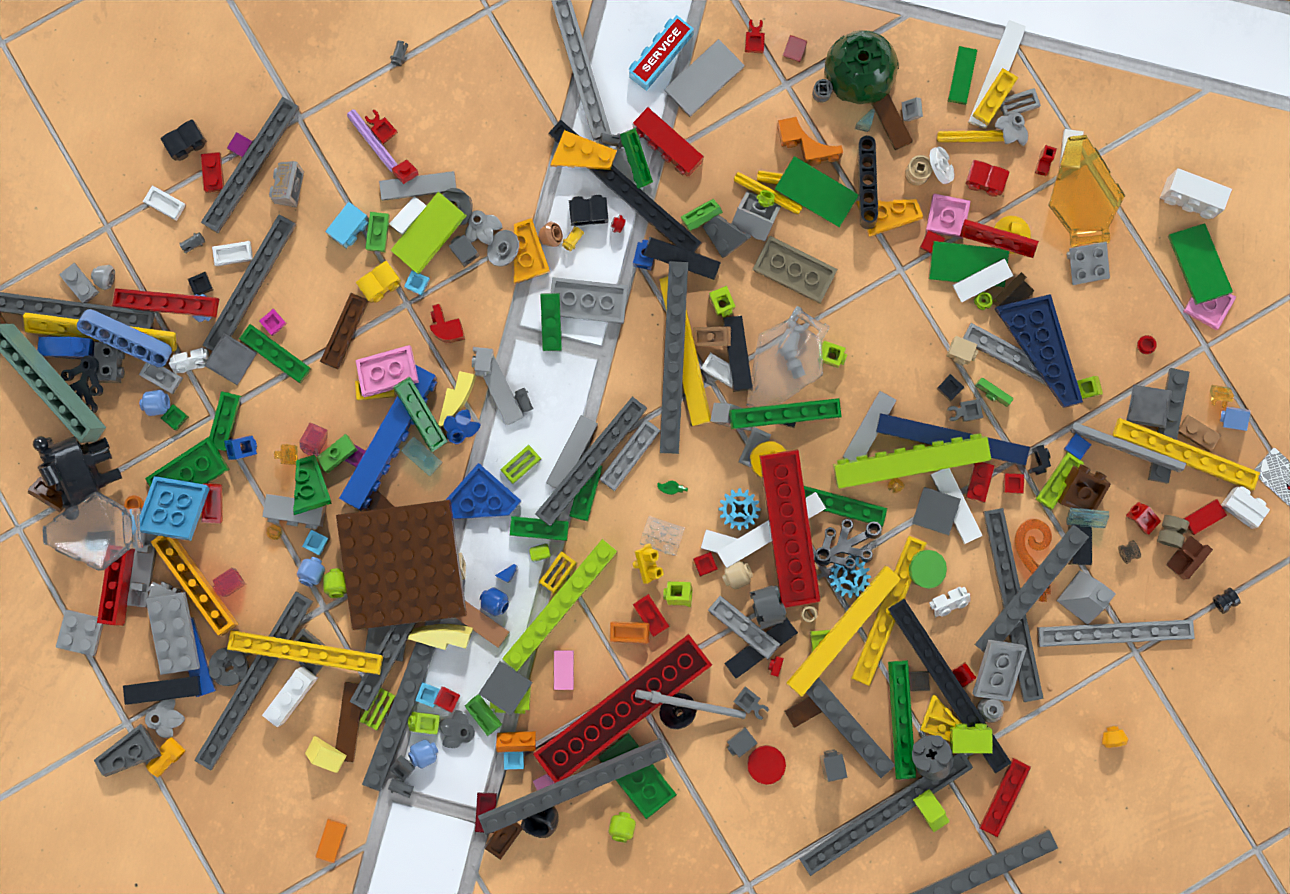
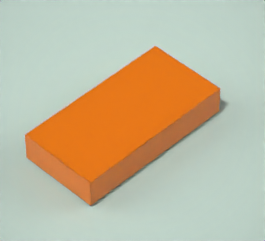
M610 622V642L648 644L649 623Z
M327 819L315 856L316 858L335 863L347 824Z

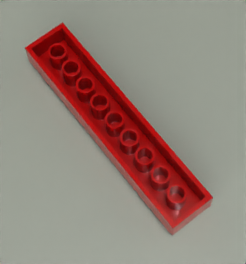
M687 634L538 749L533 755L554 783L566 779L663 704L661 702L658 704L651 703L649 700L636 698V690L660 692L661 695L672 697L711 667L712 663L692 637Z

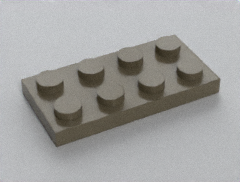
M769 236L753 267V271L819 304L838 270L772 236Z

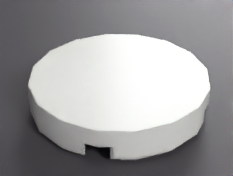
M942 147L931 149L929 156L932 169L942 184H948L954 180V168L952 164L949 165L948 163L950 157Z

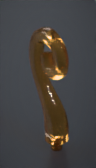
M1039 519L1026 520L1018 527L1015 534L1016 551L1031 574L1034 573L1039 564L1030 556L1026 549L1025 536L1027 532L1031 529H1038L1043 533L1044 537L1041 542H1037L1034 536L1028 537L1029 546L1036 551L1046 549L1052 540L1049 526ZM1050 585L1039 597V602H1047V595H1051Z

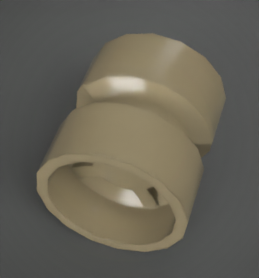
M1164 515L1162 522L1164 529L1159 532L1157 542L1174 548H1182L1185 539L1183 533H1187L1190 522L1179 517Z

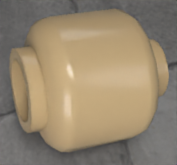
M738 561L725 568L723 580L727 586L730 585L733 589H739L750 584L753 574L747 563L744 564Z

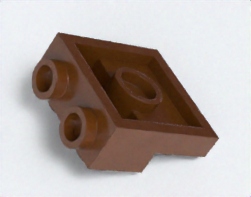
M1082 464L1079 467L1073 465L1064 481L1067 486L1058 502L1061 505L1093 517L1111 484L1106 480L1107 476L1103 473L1096 471L1094 474L1090 472L1091 469Z

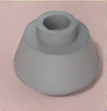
M102 265L96 269L94 268L91 273L93 283L102 290L110 289L115 279V269L112 265Z
M983 698L978 704L977 710L985 722H997L1004 714V706L1001 700Z

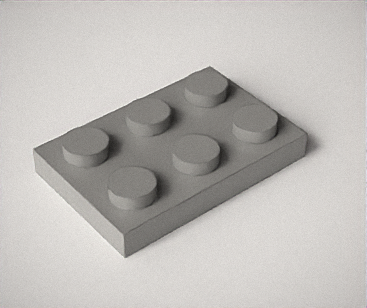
M988 640L973 689V695L976 697L1011 701L1026 647L1021 644Z

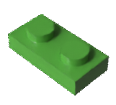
M711 199L681 216L684 225L691 231L723 212L717 202Z
M370 212L365 248L367 251H386L389 214Z

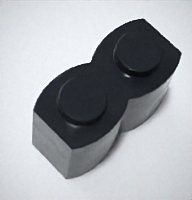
M193 119L160 138L171 158L175 161L186 159L191 151L201 150L207 142Z
M593 195L589 199H584L582 196H576L569 200L571 226L609 223L606 197Z

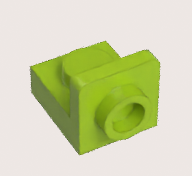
M412 711L408 718L409 731L437 735L440 715Z

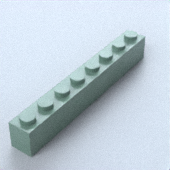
M0 324V353L80 443L97 442L106 426L14 324Z

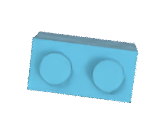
M348 202L325 232L347 249L348 246H352L355 243L358 233L367 228L369 218L361 210Z

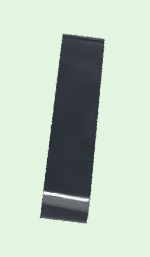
M868 135L861 137L858 145L860 225L864 229L874 228L878 218L876 142L873 137ZM869 145L871 148L864 149L862 146ZM868 162V163H870L872 166H870V167H865V166L863 165V163ZM870 180L872 184L866 185L863 181ZM871 198L873 201L868 203L864 199ZM869 215L873 217V220L868 221L864 217Z

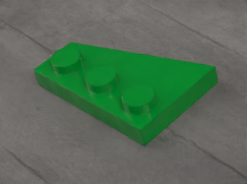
M315 454L296 460L294 515L332 504Z

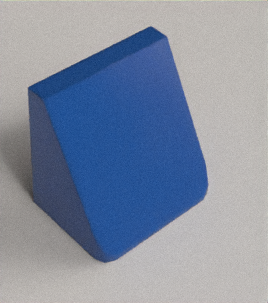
M513 564L495 576L509 583L518 566Z

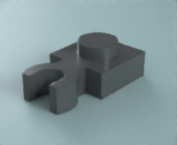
M980 399L960 402V408L951 406L947 409V411H954L956 413V416L949 418V421H956L959 417H962L963 422L983 418Z
M746 686L733 701L748 714L753 710L755 716L760 720L763 717L759 715V710L765 709L767 712L769 711L767 706L758 704L761 698Z

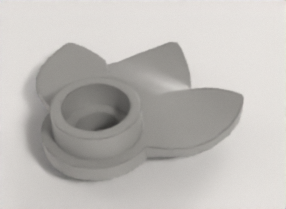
M1012 112L1008 116H1001L997 119L995 127L1003 130L1005 144H1010L1017 140L1019 144L1024 146L1028 141V131L1024 127L1025 120L1020 113Z
M476 210L472 212L468 220L469 225L465 230V235L470 243L478 238L481 242L491 245L493 230L502 229V223L496 216L485 215L482 211ZM480 217L481 220L480 222H474V218Z
M168 699L160 701L154 710L146 714L145 723L149 728L155 729L160 737L170 738L173 737L172 728L181 725L185 721V717L178 711L173 710L175 700ZM152 716H158L159 721L157 723H153L151 721Z

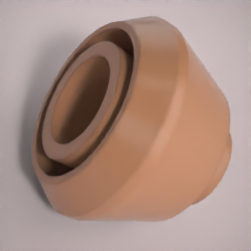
M550 221L540 229L538 238L546 246L557 247L562 242L563 234L560 226Z

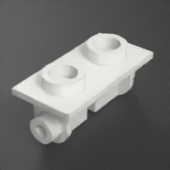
M202 347L191 350V357H188L187 352L174 354L173 357H170L169 365L175 374L204 368V364L209 358L208 349Z
M958 587L949 591L950 599L948 600L944 594L933 598L929 604L931 609H934L935 618L946 616L951 610L967 606L970 602V593H967L966 588Z

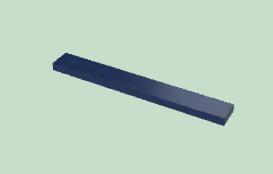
M882 413L879 414L876 429L877 433L930 445L935 441L948 443L951 442L952 438L962 437L963 440L970 439V435H973ZM988 437L991 458L1026 466L1030 450L1029 446Z

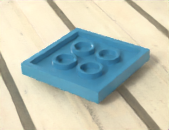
M154 476L135 527L136 531L191 541L210 488L204 484Z

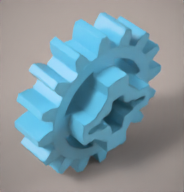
M739 488L738 492L735 493L732 489L730 496L728 494L724 495L726 501H720L723 507L718 508L719 511H723L720 518L726 519L725 525L731 523L730 529L737 526V529L741 530L743 525L745 529H748V523L754 525L753 518H759L756 512L761 510V508L756 507L759 500L754 501L755 495L749 496V490L742 493L741 488ZM744 497L746 499H744L743 501H737L734 498ZM750 503L752 505L751 515L748 513V505ZM727 504L731 506V513L729 515L727 514ZM735 505H742L744 507V514H742L741 512L737 514L735 512ZM735 518H743L745 521L736 522L733 520Z
M858 557L855 558L859 570L847 571L844 566L835 564L836 568H830L833 575L828 576V578L834 581L830 583V586L835 585L834 592L836 593L840 590L842 597L846 593H848V598H852V593L858 597L859 591L863 592L865 590L864 585L868 586L870 584L866 581L871 578L870 575L866 574L870 569H864L865 562L858 563ZM841 568L843 571L841 577L837 578V573ZM847 572H849V574H854V577L852 578L853 582L845 579V577L848 575ZM862 576V582L858 587L857 581ZM841 584L849 585L851 590L841 587Z

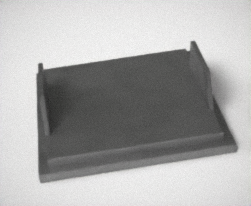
M224 333L204 366L238 385L257 353Z
M1133 385L1127 421L1165 428L1172 391Z

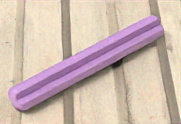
M353 109L348 112L347 117L389 171L392 172V168L398 164L356 110Z

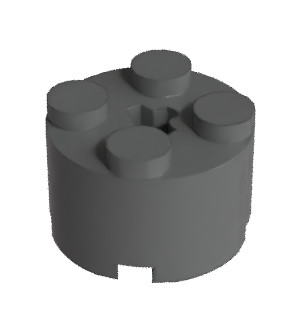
M771 585L750 592V598L754 601L752 605L761 629L784 623V620H786V610L784 604L779 603L780 593L777 586L773 587Z
M925 736L913 745L912 759L918 773L922 777L938 781L950 774L954 766V757L949 744L941 736Z

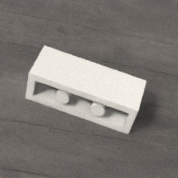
M304 666L296 669L262 716L276 727L284 724L318 677Z

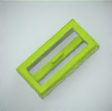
M528 444L500 470L514 484L541 460V457ZM527 451H530V452H531L525 459H523V460H522L516 467H514L509 473L506 471V470H507L509 467H511L518 459H520ZM533 456L535 457V459L528 466H526L519 474H517L514 478L511 477Z
M380 688L368 711L365 710L360 722L377 731L396 695ZM381 692L383 695L368 721L366 719ZM389 696L390 698L384 710L382 711L377 723L373 724V721L377 713L379 712L385 698Z

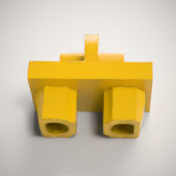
M646 544L643 548L635 551L637 560L632 565L633 568L640 570L643 584H648L652 580L659 579L664 575L663 569L656 564L659 558L658 550L652 549L651 544Z

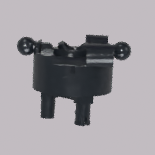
M40 436L33 441V448L38 451L40 458L44 462L38 466L42 479L46 486L55 485L56 491L62 492V503L65 508L64 514L68 519H76L80 515V509L77 505L102 496L100 488L122 479L119 468L101 474L96 467V464L112 459L106 437L97 440V442L90 444L87 442L82 445L75 436L55 444L51 437L45 438Z

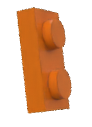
M536 731L497 733L496 751H536Z

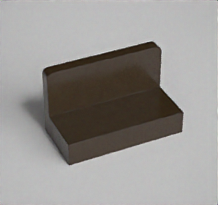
M1021 272L992 302L998 307L1023 301L1034 292V289L1024 281L1027 277Z

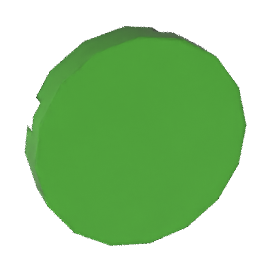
M922 550L912 557L911 564H909V575L916 585L928 589L934 588L941 584L946 577V561L938 552Z

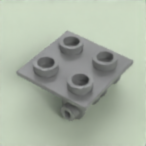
M1107 242L1069 248V252L1066 255L1067 259H1070L1072 285L1110 278Z

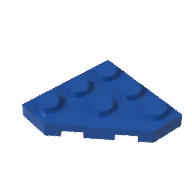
M479 463L446 499H451L454 519L509 516L522 502Z

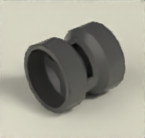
M821 79L815 83L812 95L817 102L823 103L829 100L833 89L830 81Z

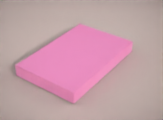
M410 345L355 360L361 392L364 398L393 390V386L407 377H411L414 384L419 382Z

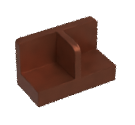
M1189 536L1183 543L1182 548L1176 551L1166 565L1183 580L1190 579L1213 549L1209 545H1202L1195 538Z

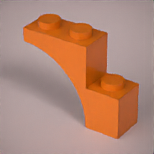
M797 117L778 120L777 128L781 146L793 148L800 143L804 162L810 164V166L819 165L821 161L826 160L828 162H835L842 157V145L829 146L814 141L802 130Z

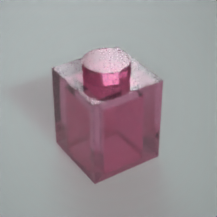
M310 422L299 441L300 449L307 455L313 454L318 456L328 438L327 429Z
M230 568L212 580L215 584L213 586L215 592L219 596L222 595V597H228L246 585L236 568Z

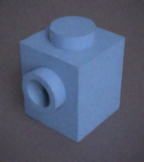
M1227 406L1226 411L1222 410L1220 422H1224L1223 427L1247 431L1250 410Z

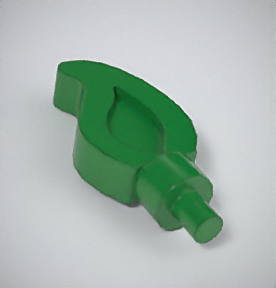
M668 481L664 484L657 483L658 489L668 495H674L678 492L683 493V491L688 492V488L683 487L684 485H679L675 481Z

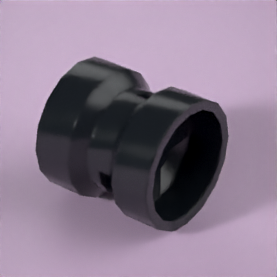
M1232 588L1224 590L1222 595L1213 597L1215 606L1222 614L1228 612L1231 606L1236 607L1241 604L1238 595Z

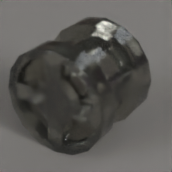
M1134 540L1130 541L1128 545L1118 546L1119 554L1126 564L1130 563L1134 558H1141L1140 549Z

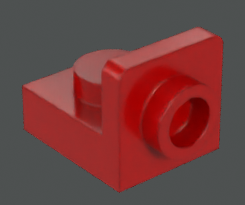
M1140 502L1132 506L1126 514L1127 518L1135 521L1147 535H1150L1161 523V520L1148 505Z

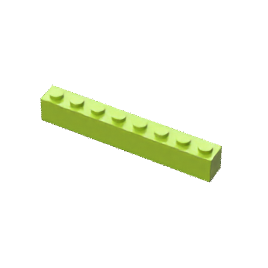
M979 433L970 435V439L963 440L962 437L952 438L951 442L948 443L935 441L932 442V446L927 447L924 444L913 446L911 450L898 448L894 449V453L887 454L886 451L877 452L874 457L861 455L857 456L856 460L849 461L848 458L837 460L836 464H833L836 484L840 489L991 460L988 437L982 436Z
M602 539L502 659L514 670L519 671L617 554V551Z

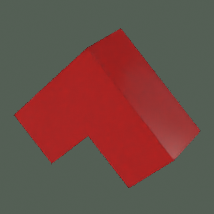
M1044 146L1039 155L1035 174L1047 176L1057 148Z

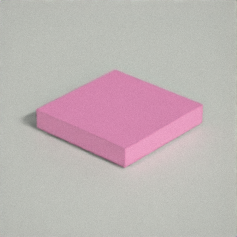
M933 194L926 231L929 230L937 234L963 239V237H960L964 220L968 217L971 201Z
M1229 294L1195 305L1191 296L1183 312L1218 330L1236 296Z

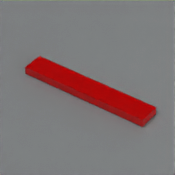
M115 288L112 307L216 318L219 298Z

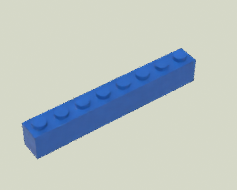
M415 365L419 381L415 383V386L427 404L429 392H433L438 384L436 381L437 377ZM398 396L339 497L340 500L360 511L363 508L367 509L372 500L369 497L373 491L376 492L380 487L381 482L379 480L382 475L388 473L391 459L397 457L400 448H398L400 443L406 441L410 433L408 429L411 424L414 425Z

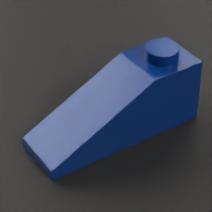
M39 337L37 351L43 357L81 360L86 355L94 357L96 341L90 338Z

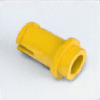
M574 226L568 237L562 240V246L566 250L572 251V249L576 248L575 245L584 235V232Z

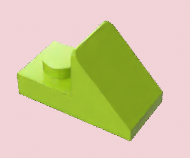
M930 789L913 799L933 832L950 822L945 810Z

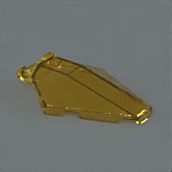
M1087 135L1068 137L1048 205L1069 232L1071 247L1107 242L1109 244V226L1125 197L1124 192L1119 184L1115 183L1110 175L1111 171L1098 150L1093 147ZM1102 231V235L1086 237L1077 236V234Z

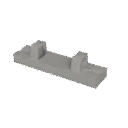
M137 533L127 601L129 606L147 608L146 598H148V589L152 583L156 549L151 544V541L159 535Z

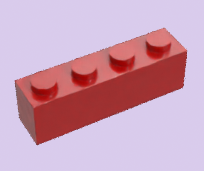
M649 107L633 122V128H636L638 137H643L647 140V145L654 151L657 149L667 163L671 162L676 166L675 170L682 176L685 174L689 177L703 162L704 156Z
M108 546L97 623L115 626H124L135 549Z

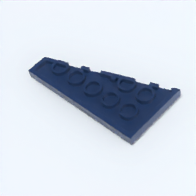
M1051 294L995 307V311L1062 408L1082 404L1083 400Z

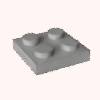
M65 610L56 648L95 656L103 624L97 623V616Z

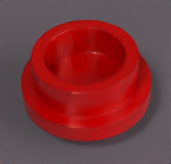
M622 215L613 218L610 225L612 232L621 233L626 219Z
M1149 335L1142 336L1137 342V348L1143 354H1151L1157 347L1156 340Z

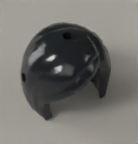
M553 806L522 820L521 828H523L525 833L534 837L548 838L557 829L559 822L558 811Z

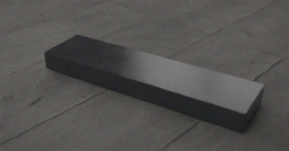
M649 237L643 254L669 264V261L688 262V271L715 280L721 264L720 261L653 237Z
M742 316L723 317V326L731 327V346L726 347L733 392L752 390L753 386Z
M786 617L784 623L775 625L766 633L781 646L798 632ZM748 645L724 664L735 679H737L765 657Z
M200 676L123 685L124 704L129 705L202 695Z

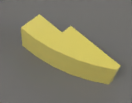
M459 371L455 390L447 388L438 424L441 428H444L446 417H455L466 403L476 379L474 374Z
M456 624L426 625L414 628L408 639L446 650L449 644L466 649L470 642L473 628Z

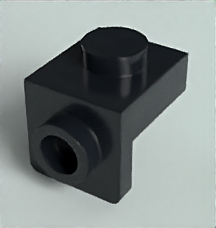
M1040 445L1032 449L1038 467L1028 470L1029 474L1034 472L1036 475L1047 472L1046 468L1051 466L1049 461L1051 456L1048 448Z

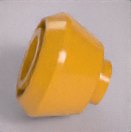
M1118 726L1106 727L1107 731L1103 732L1102 745L1105 748L1123 746L1129 741L1124 730L1119 729Z

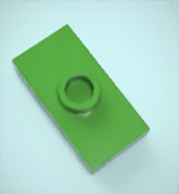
M980 378L975 384L977 388L986 393L985 396L994 402L997 400L1007 407L1013 401V397L984 378Z
M345 434L316 458L324 471L329 473L358 449L350 437Z
M479 694L464 705L487 736L503 725Z

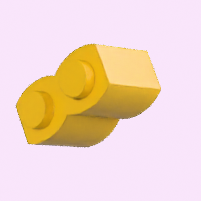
M386 260L355 283L370 303H377L384 298L383 294L390 290L392 292L400 286L401 279Z

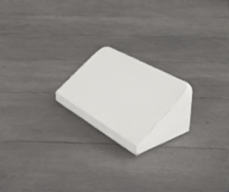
M414 196L389 225L403 235L426 205Z

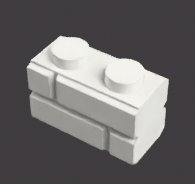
M1245 487L1233 488L1221 506L1251 529L1259 527L1270 511L1266 507V502L1260 498H1253L1250 495L1251 492Z

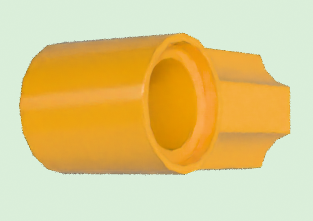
M170 737L160 747L161 756L152 759L146 765L148 771L157 778L186 752L173 737Z

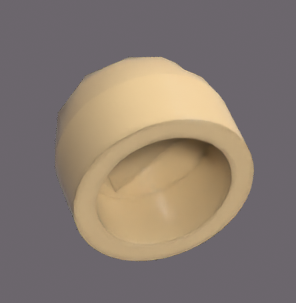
M807 606L803 609L802 618L806 622H813L817 618L818 612L813 606ZM807 609H809L811 613L814 615L813 618L806 611Z

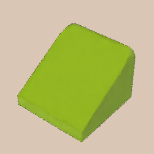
M1098 376L1077 381L1082 399L1103 394Z
M547 543L529 549L533 562L551 557Z

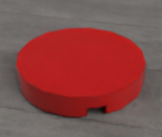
M759 746L748 757V772L758 783L765 785L774 784L785 773V757L781 751L773 746Z

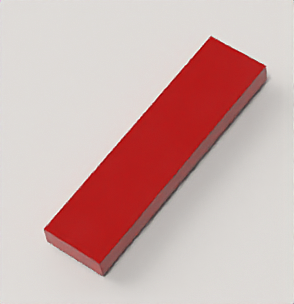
M967 219L964 220L960 237L1030 258L1034 257L1039 243L1037 240Z
M1012 758V763L1008 766L979 826L980 829L997 838L1031 769V766L1015 758Z

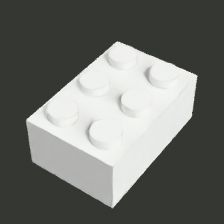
M1178 168L1167 178L1160 199H1163L1169 205L1176 204L1181 206L1187 212L1194 211L1199 213L1205 219H1213L1225 210L1232 189Z

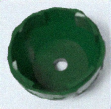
M858 30L845 36L843 35L831 46L825 60L824 74L825 78L832 84V90L842 101L856 104L876 103L890 93L896 80L899 62L893 46L883 36L872 31ZM865 53L869 58L866 61H861L858 55Z

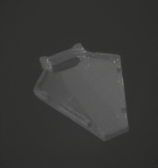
M797 306L788 320L760 333L751 374L753 389L748 390L746 405L750 408L780 405L798 393L802 388L822 377V340L830 326L817 321ZM800 318L819 330L817 336L796 323L797 319Z
M93 492L85 497L82 503L70 507L53 518L52 522L43 526V543L76 561L87 563V566L98 571L104 570L131 548H143L139 516L141 508L127 509L100 492Z

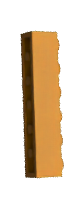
M158 536L151 541V544L218 636H224L239 625L178 539Z

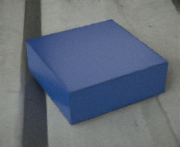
M1074 434L1064 450L1081 460L1091 444L1078 434Z

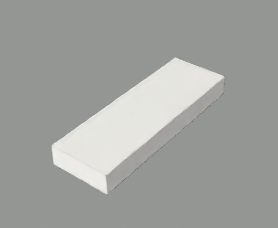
M1002 259L952 286L960 301L964 302L1012 277L1013 274L1006 260Z

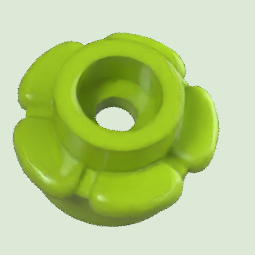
M762 190L756 197L759 205L762 207L772 206L775 202L774 194L767 190Z
M983 291L977 294L974 298V303L980 310L989 309L993 304V297L990 293Z

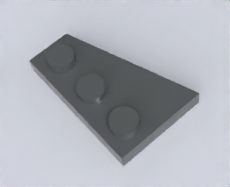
M140 724L94 759V762L101 774L107 777L159 757L161 753L145 726Z

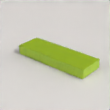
M1067 452L1035 500L1052 510L1067 486L1064 481L1073 465L1079 467L1084 462Z

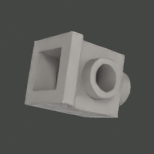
M473 347V352L476 354L472 358L475 376L486 377L487 374L492 373L494 351L489 348Z
M163 581L161 584L152 582L148 589V598L180 593L182 589L173 588L172 590L173 586Z

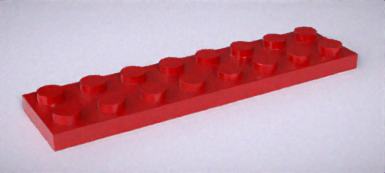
M799 450L759 455L781 604L783 603L786 608L821 602Z

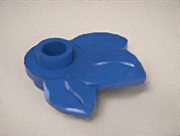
M468 409L459 411L455 417L447 416L444 420L447 438L454 444H460L464 441L465 437L473 436L481 426L479 422L471 421V414Z

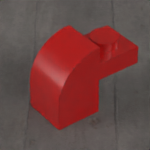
M432 305L431 318L433 323L436 322L437 324L430 325V329L435 337L446 343L465 340L460 319L457 318L445 322L441 305Z

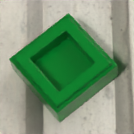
M172 404L161 419L177 431L189 416L175 404Z

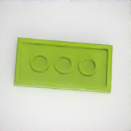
M437 192L391 251L413 271L420 274L467 215L440 192Z

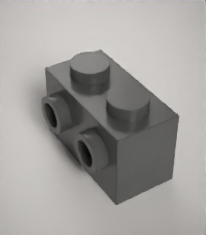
M95 342L94 357L99 361V369L96 371L99 383H121V378H124L122 359H125V352L103 342Z

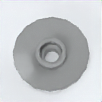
M503 230L493 236L492 244L488 245L487 256L493 265L502 267L514 260L519 250L517 235L512 231Z

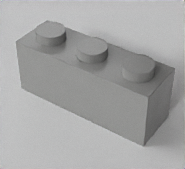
M266 494L262 517L268 518L267 522L279 524V520L287 521L286 525L298 527V523L306 524L305 528L317 529V526L323 527L326 506L294 515V498Z

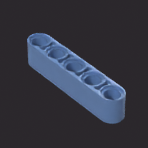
M88 309L84 311L77 322V328L81 333L156 367L165 366L172 354V349L167 343L95 310Z

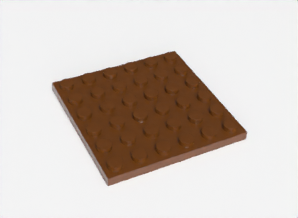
M451 499L336 515L352 630L467 615Z

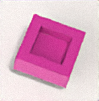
M274 309L259 320L272 336L287 324Z

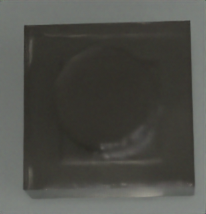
M928 671L909 672L910 691L930 690Z

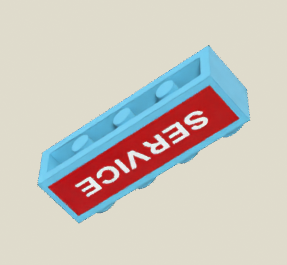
M677 15L674 19L670 18L666 22L663 32H658L652 40L653 44L650 47H645L641 53L642 57L638 61L635 60L629 67V78L646 91L694 35V28Z

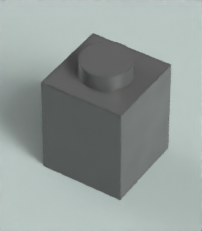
M465 235L457 236L450 242L451 245L449 247L464 267L479 257V253Z
M744 727L727 740L729 745L726 748L733 756L737 754L740 758L754 747L757 741Z

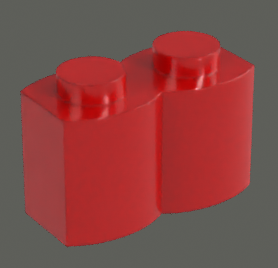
M973 160L965 184L971 190L979 191L980 189L986 191V194L989 196H1001L1010 171L982 161Z

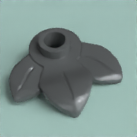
M455 710L453 719L447 718L439 722L441 732L446 735L442 742L444 747L458 748L462 743L472 741L475 736V730L469 724L468 716L460 710ZM464 729L467 731V735L465 737L462 735V731Z

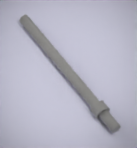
M636 690L635 693L636 698L646 699L651 703L658 704L661 702L741 719L746 717L745 711L661 695L660 692Z

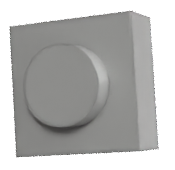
M916 97L901 102L903 121L908 122L923 117L921 98Z

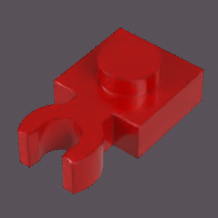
M750 19L749 30L751 32H746L745 52L764 53L765 33H759L762 30L763 21L760 20L759 26L754 27L752 25L753 20Z
M373 109L375 118L369 119L368 116H365L368 124L374 125L371 131L384 145L398 132L386 117L380 120L379 113Z

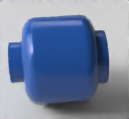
M493 587L484 590L480 595L481 608L493 616L504 614L509 607L507 594Z

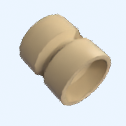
M918 155L911 159L905 170L906 179L910 184L919 186L927 182L933 171L930 159L924 155Z

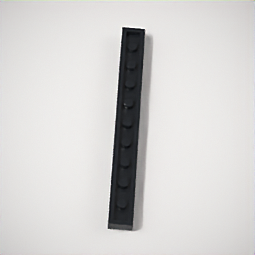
M562 120L548 133L558 144L564 130L575 135L578 134ZM613 164L610 170L588 169L675 246L695 252L702 244L700 240L645 192L637 188V185Z
M903 598L889 607L888 611L961 723L967 724V727H975V724H986L906 600ZM992 733V753H982V755L996 774L1012 762Z

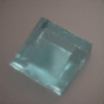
M871 109L856 124V130L864 132L870 130L875 109Z

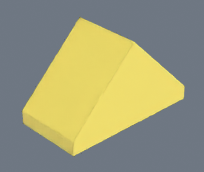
M316 736L313 737L305 752L313 765L338 773L347 756Z

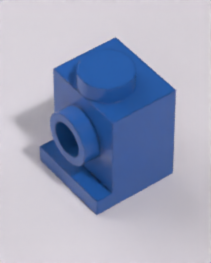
M642 240V242L637 243L633 267L651 271L654 259L642 255L641 252L645 250L648 240Z
M244 436L224 441L228 460H236L257 454V443L253 436Z

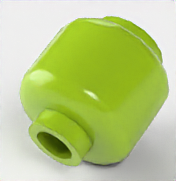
M338 568L331 569L323 577L324 593L329 595L330 598H342L347 593L344 572Z
M619 812V815L611 817L608 833L612 836V840L626 843L627 840L633 838L636 822L630 818L631 814Z

